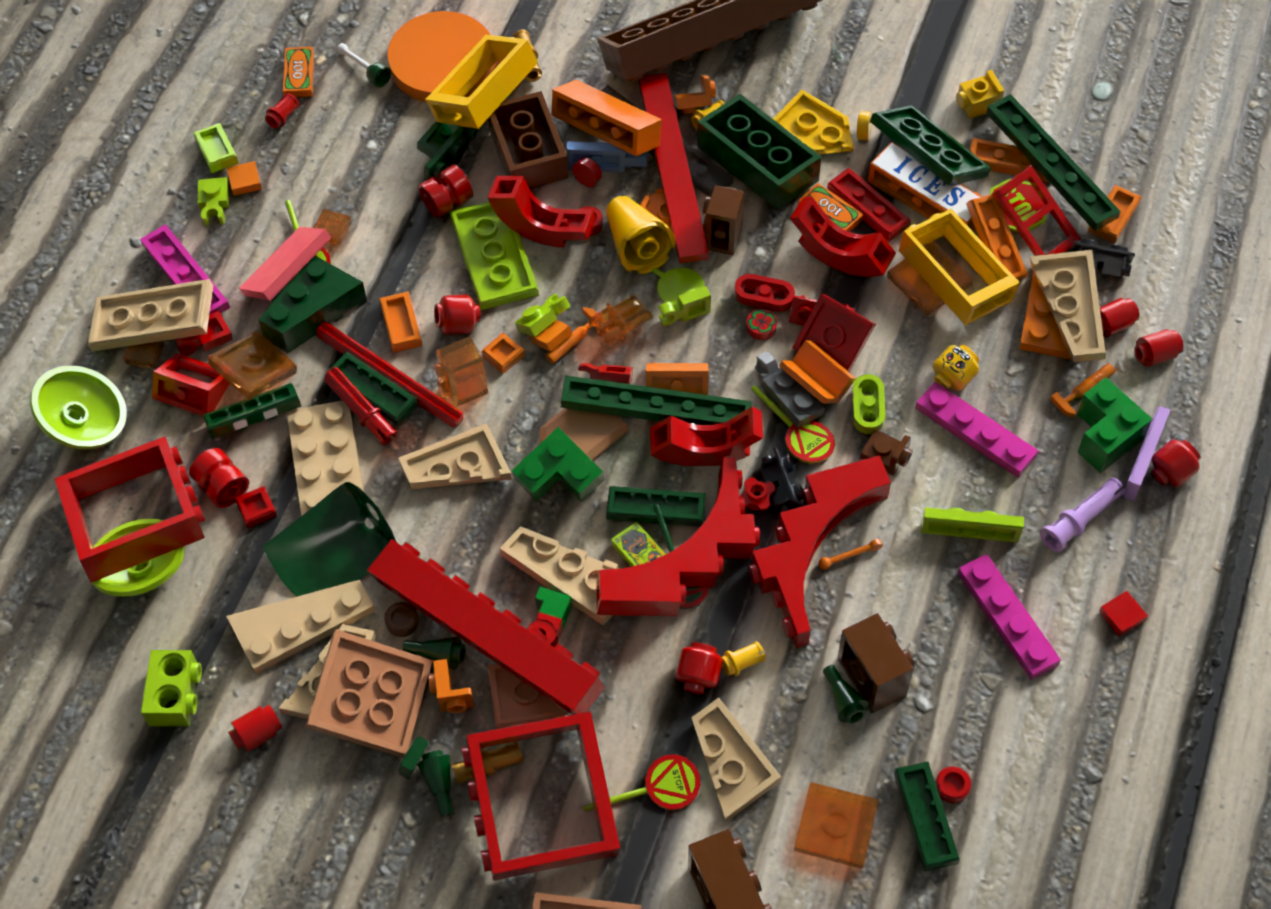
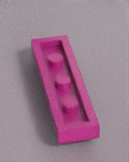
M166 224L140 239L142 246L173 285L207 279L211 281ZM211 281L213 292L210 314L217 311L223 313L230 309L229 302Z
M934 382L916 402L915 409L1018 478L1038 455L1039 450L937 382Z
M987 554L959 567L957 574L1030 680L1059 666L1061 662L1060 657Z

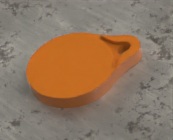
M437 11L417 16L402 25L389 43L387 56L391 77L397 87L406 95L426 102L425 99L485 35L491 34L478 20L458 12ZM497 60L464 97H469L501 61Z

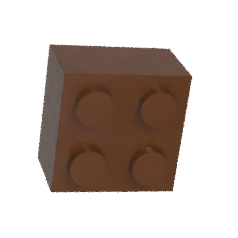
M876 613L843 629L837 659L858 693L868 701V709L871 714L906 697L915 665L910 653L906 649L902 650L898 645L896 634L891 624L887 621L884 622L880 615Z

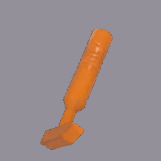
M583 307L582 313L590 321L584 326L577 327L568 339L552 352H548L545 355L549 363L555 364L587 335V331L593 325H596L603 331L607 327L608 322L594 309Z
M1107 363L1074 387L1072 393L1066 398H1063L1056 392L1051 395L1050 400L1064 415L1074 418L1077 413L1068 403L1075 398H1082L1087 391L1105 377L1109 378L1115 373V369L1111 364Z

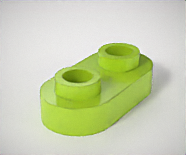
M863 374L857 377L852 388L853 424L858 431L865 434H873L875 430L880 431L884 426L886 416L884 384L879 377L872 374ZM870 392L872 395L866 396L863 393ZM864 419H871L873 422H866Z

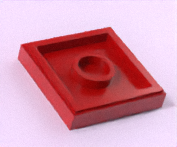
M821 294L792 348L799 351L806 340L812 341L850 373L876 324L829 296Z

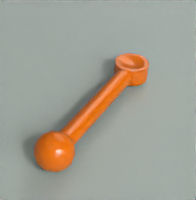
M874 539L865 546L831 558L822 557L818 561V565L821 569L827 570L831 564L870 550L877 551L882 548L883 544L880 539Z

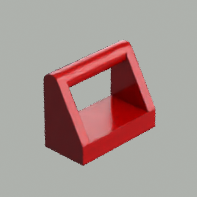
M177 353L153 371L152 399L203 416L215 410L233 379V372ZM182 367L215 380L209 384L177 372Z

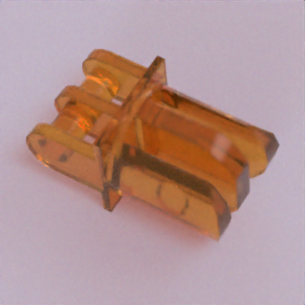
M633 294L613 307L608 302L607 308L592 316L588 323L591 327H596L597 335L603 336L605 338L604 343L610 346L621 339L626 341L627 333L651 320L653 316L648 309H644V304L638 300L637 295Z

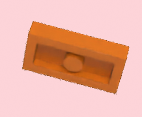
M807 340L793 360H782L779 364L781 369L823 404L839 403L856 379L815 343Z
M646 363V387L708 395V363Z

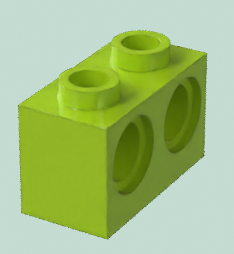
M151 650L141 714L149 726H190L191 714H196L197 695L194 694L195 684L200 683L202 676L201 663L197 662L191 650ZM182 669L178 675L169 676L172 671ZM178 700L173 707L164 708L169 701Z

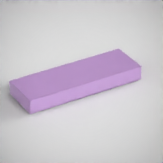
M1162 406L1157 407L1127 482L1125 493L1123 494L1124 498L1135 501L1170 409Z

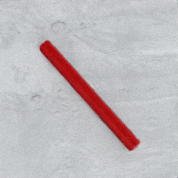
M322 322L317 327L316 333L319 339L343 355L346 352L350 353L418 399L419 406L452 428L458 427L463 421L462 411L328 322Z

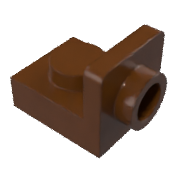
M875 430L863 448L860 459L865 460L880 455L886 472L894 476L900 466L905 467L912 456L913 450L909 449L911 437L905 434L903 439L899 441L879 430Z

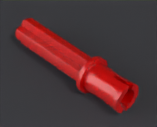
M333 367L325 373L324 381L361 420L360 425L367 427L380 441L382 446L393 440L390 437L391 435L396 437L398 432L380 414L381 410L378 407L374 408L339 368Z

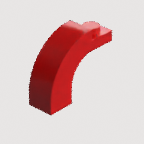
M496 176L487 197L496 215L509 228L529 240L547 246L564 248L567 240H588L596 220L593 210L558 209L544 204L532 194L524 176Z
M812 196L803 197L790 218L802 234L798 240L801 246L822 263L844 273L861 277L882 276L896 255V252L880 232L860 235L848 232L837 226L829 219Z
M752 406L734 418L715 425H695L669 416L650 428V456L681 466L721 465L723 457H736V461L750 456V446L763 439L762 411Z

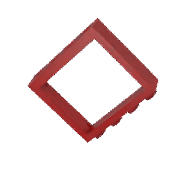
M166 436L54 478L79 560L90 583L205 538L200 523L204 522L205 518L199 505L193 507L194 504L198 503L192 485L185 487V485L191 483L184 465L178 467V465L183 464L177 446L170 448ZM167 467L184 513L94 548L79 500Z
M591 711L467 735V746L461 747L464 768L471 767L473 780L467 781L470 801L478 802L480 815L474 816L477 837L484 836L487 849L481 851V859L484 872L491 871L493 881L618 856L620 843ZM577 730L600 841L502 861L480 748Z

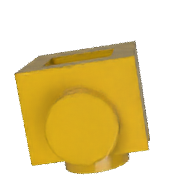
M989 70L984 76L960 83L958 93H956V101L959 108L964 109L969 119L986 114L987 106L1002 99L1005 90L994 72Z

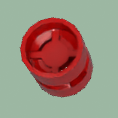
M451 165L441 171L438 179L431 177L418 185V192L424 205L436 218H440L452 211L453 204L460 206L474 196L468 178L456 165Z
M220 448L206 450L193 461L189 468L190 478L200 489L205 491L206 496L218 508H227L236 503L234 498L245 494L249 488V479L238 467L234 466L232 460Z

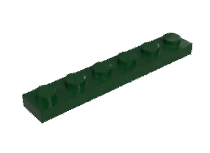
M1011 94L987 106L986 114L1094 231L1119 218L1121 211Z
M565 375L560 408L659 422L669 416H673L695 425H715L726 422L752 407V401Z

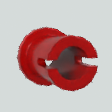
M290 93L284 94L283 98L274 107L266 110L265 121L272 128L283 127L286 124V119L299 107V101Z

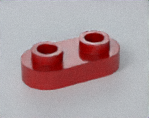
M745 274L736 280L734 294L737 301L743 305L783 312L792 307L795 290L789 282L755 274Z

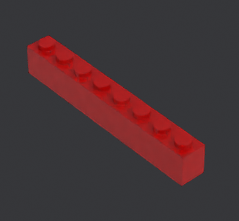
M391 539L368 568V572L380 585L405 602L413 605L417 610L455 636H459L465 643L569 714L588 712L605 689L599 679L600 672L587 662H583L582 665L572 660L574 655L565 647L557 644L554 648L545 642L547 637L538 629L531 626L527 630L520 625L521 620L511 611L505 609L503 613L494 608L495 602L487 595L479 592L476 596L469 591L470 586L456 575L451 579L444 574L445 569L432 559H429L427 562L419 557L420 552L409 543L405 542L403 545H400Z

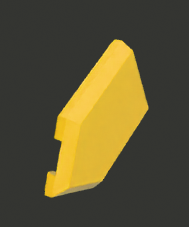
M802 89L773 118L818 154L854 151L848 116Z

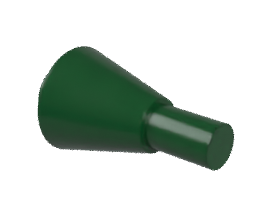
M459 636L425 642L405 640L402 648L405 652L421 655L433 661L447 659L449 668L453 670L464 662L466 655L465 644H462Z
M834 665L825 667L823 674L831 685L839 721L856 723L863 719L869 708L868 701L842 679Z
M442 750L426 753L422 756L423 760L417 766L431 792L436 796L440 816H450L454 814L449 794L451 789V755H443Z

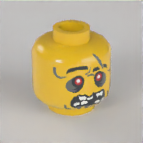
M950 345L934 361L932 368L935 376L933 379L947 390L950 388L955 391H961L977 376L979 372L977 364L979 358L965 345Z

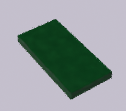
M910 105L872 114L870 123L948 186L988 177L991 170L990 166L914 106Z

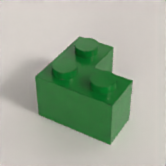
M1105 377L1083 395L1077 415L1091 428L1084 433L1078 453L1101 474L1145 439L1153 418Z
M559 427L511 470L514 479L535 501L540 499L560 480L582 502L605 480L603 471Z

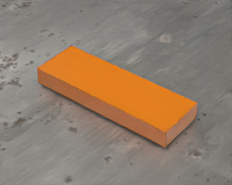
M978 138L972 139L970 151L990 166V171L1016 176L1031 165L1041 181L1049 182L1016 146Z
M992 194L969 200L966 205L979 239L1018 281L1025 279L1028 276L998 201L994 199Z

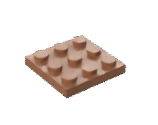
M336 629L330 642L305 728L404 758L409 749L433 660Z

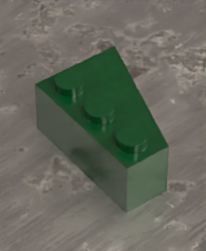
M314 256L258 319L264 340L287 353L291 352L316 336V329L322 322L330 323L333 320L337 322L344 317L343 314L354 306L358 305L360 307L365 304L367 298L363 281Z

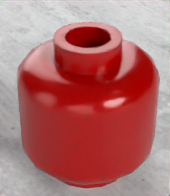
M446 295L434 306L435 325L437 328H441L442 332L446 335L469 334L473 331L475 323H479L481 319L480 306L475 305L469 295Z
M1172 439L1152 456L1151 462L1154 469L1151 473L1163 486L1168 483L1171 486L1180 487L1199 471L1201 456L1188 441Z
M691 642L690 647H684L680 651L675 678L684 684L683 690L703 695L704 689H713L717 686L723 659L716 653V647Z

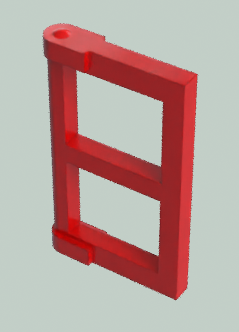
M1031 165L992 193V196L998 201L1034 256L1045 255V253L1028 228L1049 212L1067 238L1046 255L1064 253L1073 246L1074 241L1081 240ZM1028 179L1045 205L1025 221H1022L1005 195Z

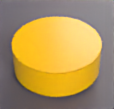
M861 111L858 115L856 135L860 141L870 140L872 123L869 121L872 112Z

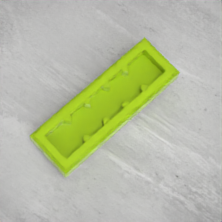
M925 507L921 522V533L1015 543L1019 542L1024 528V517L1000 515L993 511L970 512L961 508L939 509Z

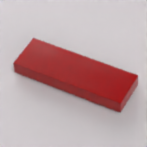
M847 168L828 182L827 189L863 214V221L876 232H880L888 242L910 226L911 219L850 168Z

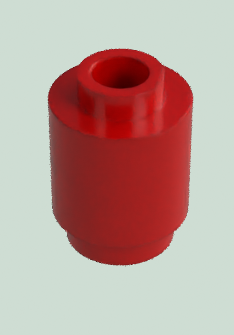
M1119 298L1100 307L1103 336L1108 338L1132 327L1135 321L1139 319V309L1132 299Z
M1168 329L1140 337L1136 341L1134 355L1137 361L1146 367L1175 359L1184 349L1182 337L1176 330L1170 331Z
M268 704L263 708L258 706L232 721L231 726L233 729L228 734L238 750L244 747L249 752L277 735L276 732L282 729V725L274 710Z

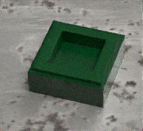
M421 736L416 737L398 769L401 776L408 780L410 779L428 748V740Z

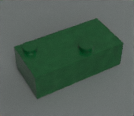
M738 94L697 122V147L776 210L819 182L822 157L741 94Z

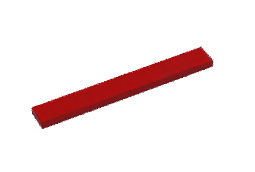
M667 73L644 76L638 80L644 110L662 119L660 146L653 150L671 229L675 235V247L679 264L709 260V250Z

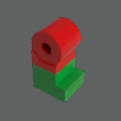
M539 587L535 601L537 610L540 611L536 621L531 623L527 630L531 626L538 629L547 637L545 642L555 648L572 610L571 596Z

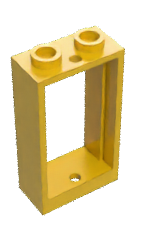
M485 35L425 99L436 122L479 129L537 65L538 61L528 39ZM497 60L501 61L469 97H464Z
M952 209L941 214L936 213L918 225H911L902 234L898 251L964 325L1013 301L1020 282ZM944 236L989 286L967 296L923 246Z

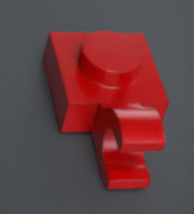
M217 311L209 315L207 334L177 338L175 341L178 344L177 349L179 353L189 356L200 345L204 351H207L233 340V337L221 313Z
M581 363L578 366V371L588 372L590 379L630 384L632 381L633 367L604 364L602 366H594L589 363Z

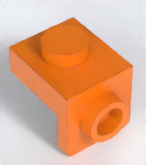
M700 75L702 92L674 95V105L677 109H682V113H694L699 110V107L712 106L711 98H716V88L714 80L710 81L708 75Z
M447 659L433 661L434 673L428 674L431 694H437L440 711L460 713L467 708L474 707L471 688L452 690Z

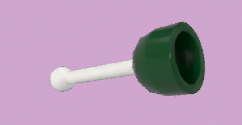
M341 43L337 46L339 54L347 55L367 69L366 76L370 83L380 88L389 82L391 70L386 65L379 62L369 65L349 51L346 44Z

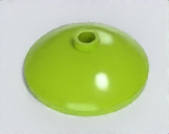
M79 366L54 368L38 379L31 392L30 408L35 422L47 436L67 447L84 450L103 447L111 443L124 427L126 405L120 391L110 380L91 369Z
M140 519L120 525L105 534L94 545V548L163 520ZM181 547L92 582V584L99 591L112 596H136L158 588L174 575L182 564L186 547Z

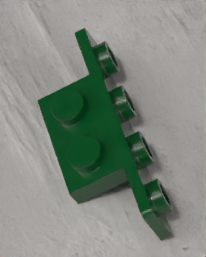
M435 122L417 142V149L431 157V160L424 167V181L431 177L438 179L439 173L447 168V164L452 158L457 159L460 156L465 143L469 139L473 140L479 133L480 128Z

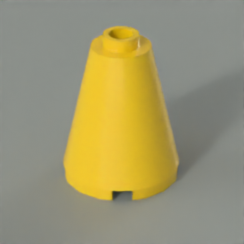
M618 196L609 202L606 207V216L619 261L629 272L635 270L639 274H646L651 272L653 268L658 269L669 259L667 254L671 247L674 249L676 245L675 235L670 227L628 196Z

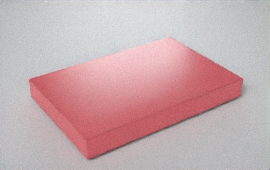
M299 227L239 287L240 291L248 297L272 300L331 240L330 234L325 229Z

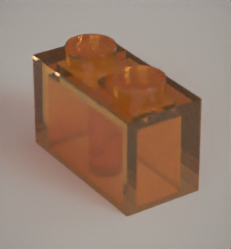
M470 336L436 350L438 363L434 365V369L440 380L437 382V385L444 399L449 397L453 406L458 407L488 394L484 361Z

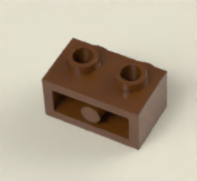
M715 185L712 196H706L703 206V214H706L703 229L708 250L734 256L743 226L744 191Z

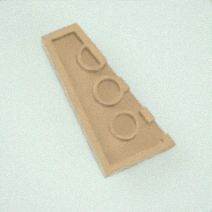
M1092 250L1030 256L1032 269L1073 362L1106 359Z
M521 526L500 547V555L550 590L571 596L573 606L604 626L613 616L597 615L596 582L599 570L619 569L618 564L606 559L604 562L587 556V552L578 548L571 550L559 545V541Z
M357 580L226 617L254 671L258 674L332 635L342 624L351 625L372 614L376 609L361 581Z

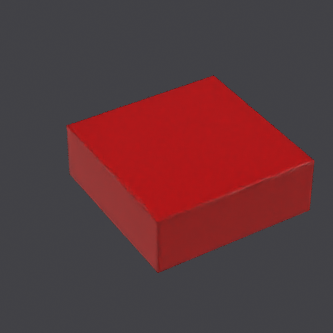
M265 486L234 498L247 529L277 517L276 510Z
M1128 591L1110 600L1099 609V613L1119 637L1142 624L1148 618L1146 612Z

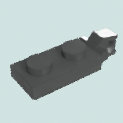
M767 351L756 357L755 369L759 372L758 377L762 382L761 388L797 428L823 416L825 408L821 403L781 369L774 357Z

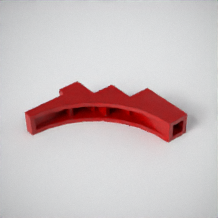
M880 455L806 475L805 488L801 490L805 496L803 500L805 506L780 513L779 526L775 527L779 544L753 551L752 564L748 565L752 583L759 584L762 594L771 592L776 609L781 608L785 617L782 618L785 635L787 638L792 637L796 648L809 645L811 629L804 606V581L815 552L827 535L844 519L865 506L888 498L891 481Z
M723 457L718 472L715 505L707 520L691 538L672 552L651 562L628 568L599 570L596 582L597 615L677 616L680 604H685L686 587H714L718 575L723 574V558H751L754 547H758L760 544V529L754 525V514H744L745 501L744 498H739V489L742 488L743 475L742 470H737L736 457Z

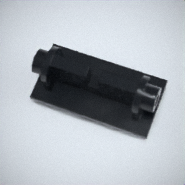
M1081 239L1080 242L1074 241L1071 251L1092 250L1095 272L1099 262L1103 263L1101 272L1103 275L1121 279L1123 276H1130L1132 265L1126 263L1132 262L1135 253L1128 252L1129 249L1127 247L1111 245L1110 248L1098 246L1099 243L1090 239Z
M775 446L773 450L776 456L768 455L763 457L760 470L765 482L769 481L774 485L779 483V486L775 488V492L771 494V498L776 512L781 513L792 510V508L797 506L803 507L804 503L802 500L805 499V496L801 491L803 489L799 481L795 482L792 473L796 472V468L789 454L783 455Z

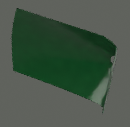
M345 482L262 547L280 579L298 597L360 580L369 573L368 568L391 539L394 541L396 539L380 509L371 498L355 484ZM367 503L376 511L379 520L370 512ZM366 518H368L372 522L374 526L373 529L368 528L366 526Z

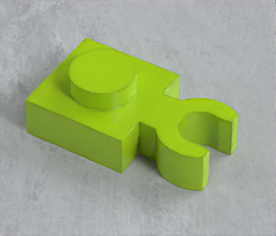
M227 177L198 180L197 203L199 209L202 210L201 218L205 226L209 225L208 221L212 216H218L220 225L225 223V215L222 208H229V182Z
M707 286L686 291L684 294L679 295L678 301L674 303L665 302L659 305L658 308L661 314L658 317L662 325H671L680 318L682 322L711 313V294Z
M555 293L547 298L542 306L535 305L527 308L522 313V317L514 323L520 333L536 337L557 320L556 315L566 311L570 304L565 296L559 298Z

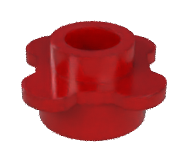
M753 477L746 479L744 482L745 491L739 498H744L745 506L752 510H767L771 505L770 496L775 492V485L769 481L766 483L759 482ZM759 492L760 495L755 496L754 493Z

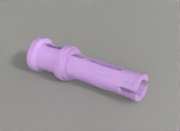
M1112 477L1076 508L1064 510L1055 523L1051 526H1044L1040 530V536L1044 544L1054 552H1061L1065 548L1066 542L1074 536L1079 537L1084 532L1085 525L1125 493V488H1121L1123 484L1117 478Z

